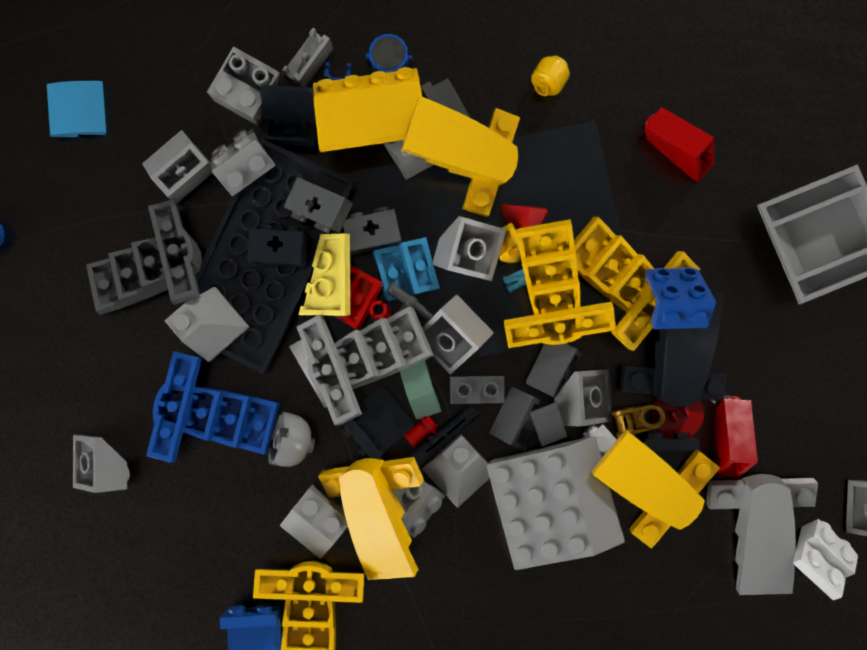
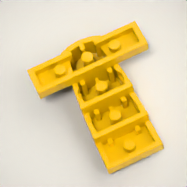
M419 96L401 151L424 158L427 163L449 169L448 172L472 178L462 209L488 217L498 186L506 183L513 176L517 168L518 150L517 146L512 142L520 117L495 108L489 126L486 127L453 109Z
M593 217L574 240L578 274L606 298L627 312L616 326V330H613L611 333L627 349L634 351L653 328L651 319L657 300L645 274L646 270L654 268L645 256L637 254L621 235H615L599 217ZM677 251L664 267L666 269L691 267L700 270L683 251Z
M571 220L516 229L521 262L534 315L504 320L508 348L536 343L559 345L575 341L584 335L616 330L612 302L580 307V283Z
M625 430L591 470V473L622 497L644 510L629 530L652 549L670 526L681 530L689 526L698 517L705 503V500L698 493L720 467L699 450H695L676 472L646 444L642 443L628 430Z
M410 457L389 461L365 458L352 463L348 467L322 470L318 477L328 498L340 496L342 498L349 532L368 580L415 577L418 567L408 548L412 539L401 520L405 511L393 491L421 486L424 479L415 458Z
M305 561L290 570L256 569L253 598L286 600L282 622L281 650H336L335 602L362 603L365 573L332 572V567L318 561Z

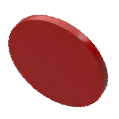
M655 398L653 402L665 414L664 423L661 427L657 428L658 432L663 433L665 437L673 436L674 432H688L691 437L700 429L703 423L704 409L700 399L698 403L684 407L668 405L658 398ZM651 409L652 422H655L659 417V413L657 410Z

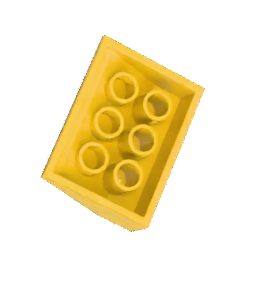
M404 67L393 72L377 71L366 76L350 75L344 79H323L318 83H313L315 94L313 99L320 152L404 140L419 96H422L417 68Z

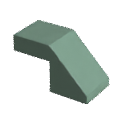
M425 360L400 371L408 401L416 420L442 412Z

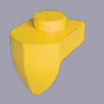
M513 223L502 227L506 229L499 259L505 263H518L521 260L516 228Z

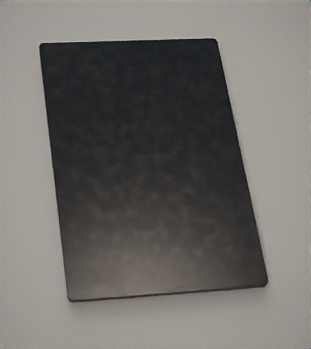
M593 121L513 138L512 143L517 146L518 150L517 168L513 176L506 183L498 186L488 217L462 209L472 178L448 172L449 169L433 165L407 180L396 163L342 175L356 183L348 199L353 203L348 215L360 212L363 213V216L373 214L374 209L380 207H389V210L394 209L401 241L407 242L426 237L432 261L439 238L459 216L499 228L508 225L500 211V206L503 204L546 208L548 214L543 224L570 219L574 240L593 217H599L615 235H621L598 129ZM370 224L367 232H369L370 236L375 235V230L379 228H375L374 224ZM343 226L340 233L333 231L332 234H345ZM374 250L354 255L350 254V265L379 280L372 256ZM498 257L492 281L445 270L434 265L440 288L415 295L417 301L431 311L433 316L454 296L458 295L494 332L466 361L543 344L536 343L508 348L504 320L534 315L527 284L510 293L506 287L509 284L504 283L503 277L523 269L521 260L518 263H505ZM578 274L580 307L612 302ZM382 289L375 301L385 302ZM399 300L387 303L391 309L390 317L403 304ZM612 302L615 325L617 326L627 312ZM382 307L376 310V315L383 313ZM370 312L361 330L376 322L371 318ZM321 315L324 316L334 343L357 330L335 318V316ZM417 315L421 327L423 328L429 321H425L423 318ZM433 356L425 360L428 369L441 366ZM398 372L385 378L394 377L401 374L400 372Z

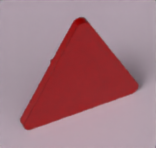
M509 204L500 206V211L507 224L513 223L516 229L541 225L548 214L546 208Z

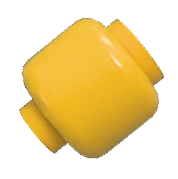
M548 56L539 62L531 75V82L538 94L554 96L561 92L570 76L566 61L559 56Z

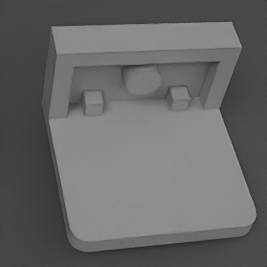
M253 129L240 131L233 137L234 142L227 147L221 145L212 153L211 171L231 196L237 194L275 166L273 160L258 142Z
M425 481L419 487L393 490L405 511L401 520L411 537L415 538L425 529L426 522L441 507L442 500L446 496L440 489L427 484Z

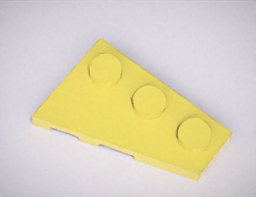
M321 234L312 264L314 268L310 283H307L305 289L307 296L304 306L300 307L298 315H350V234Z

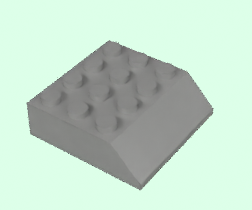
M858 164L757 205L798 304L805 303L867 277V185Z
M596 436L495 458L486 465L515 570L595 556L625 542L610 487L591 473V470L601 460Z

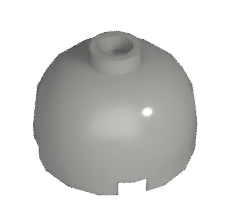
M282 412V415L278 416L272 435V440H274L273 448H269V464L291 467L302 462L307 453H312L315 438L311 437V429L302 417Z

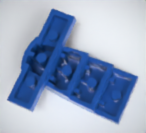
M173 351L165 384L158 391L154 401L153 422L155 423L146 456L169 463L176 462L183 432L206 441L212 440L233 448H243L263 455L268 454L280 403L229 391L195 387L202 358Z

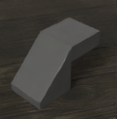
M556 402L530 412V418L538 435L537 441L540 448L551 446L567 438Z

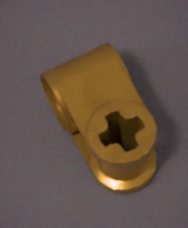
M654 403L619 408L610 412L611 416H614L617 425V438L625 430H628L632 435H636L640 432L657 429L662 426L665 420L663 410ZM655 409L658 411L659 417L655 422H647L644 419L647 410ZM623 417L626 418L627 427H625Z

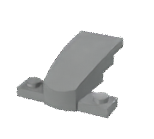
M410 306L387 319L381 318L361 331L354 330L336 343L333 342L324 316L317 315L297 326L308 355L307 365L310 379L315 388L323 394L334 425H341L362 414L352 389L398 373L434 356L415 310Z
M758 474L742 478V480H715L708 482L706 504L709 509H739L735 529L739 537L735 561L739 566L736 590L739 595L793 593L795 574L793 559L796 551L793 507H815L818 482L814 478L781 479L774 475Z

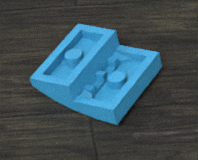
M68 81L47 84L50 137H78V134L106 135L103 81Z
M426 237L402 242L399 245L372 252L378 278L384 283L382 293L385 303L398 300L387 292V288L392 283L408 295L413 296L440 288L434 265H432L433 261Z

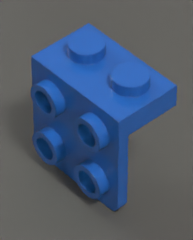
M691 267L646 270L645 277L657 300L651 319L654 329L708 328L716 300L699 270Z
M260 604L247 608L240 605L229 607L220 617V629H227L228 650H281V606Z

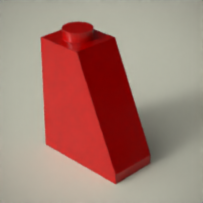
M662 107L656 114H652L645 123L647 141L694 181L699 183L715 164L714 137Z
M735 396L727 397L716 407L713 462L720 469L715 473V477L739 478L758 462L751 400H741L740 397Z

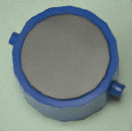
M384 34L375 38L372 42L369 53H366V59H370L374 72L383 71L387 73L408 67V61H412V55H408V48L400 37L393 34Z

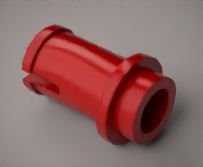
M375 301L370 305L369 311L374 321L390 317L391 309L387 303ZM382 307L383 313L376 315V310Z
M431 416L421 418L422 421L404 435L413 447H416L429 434L436 433V429L439 426Z

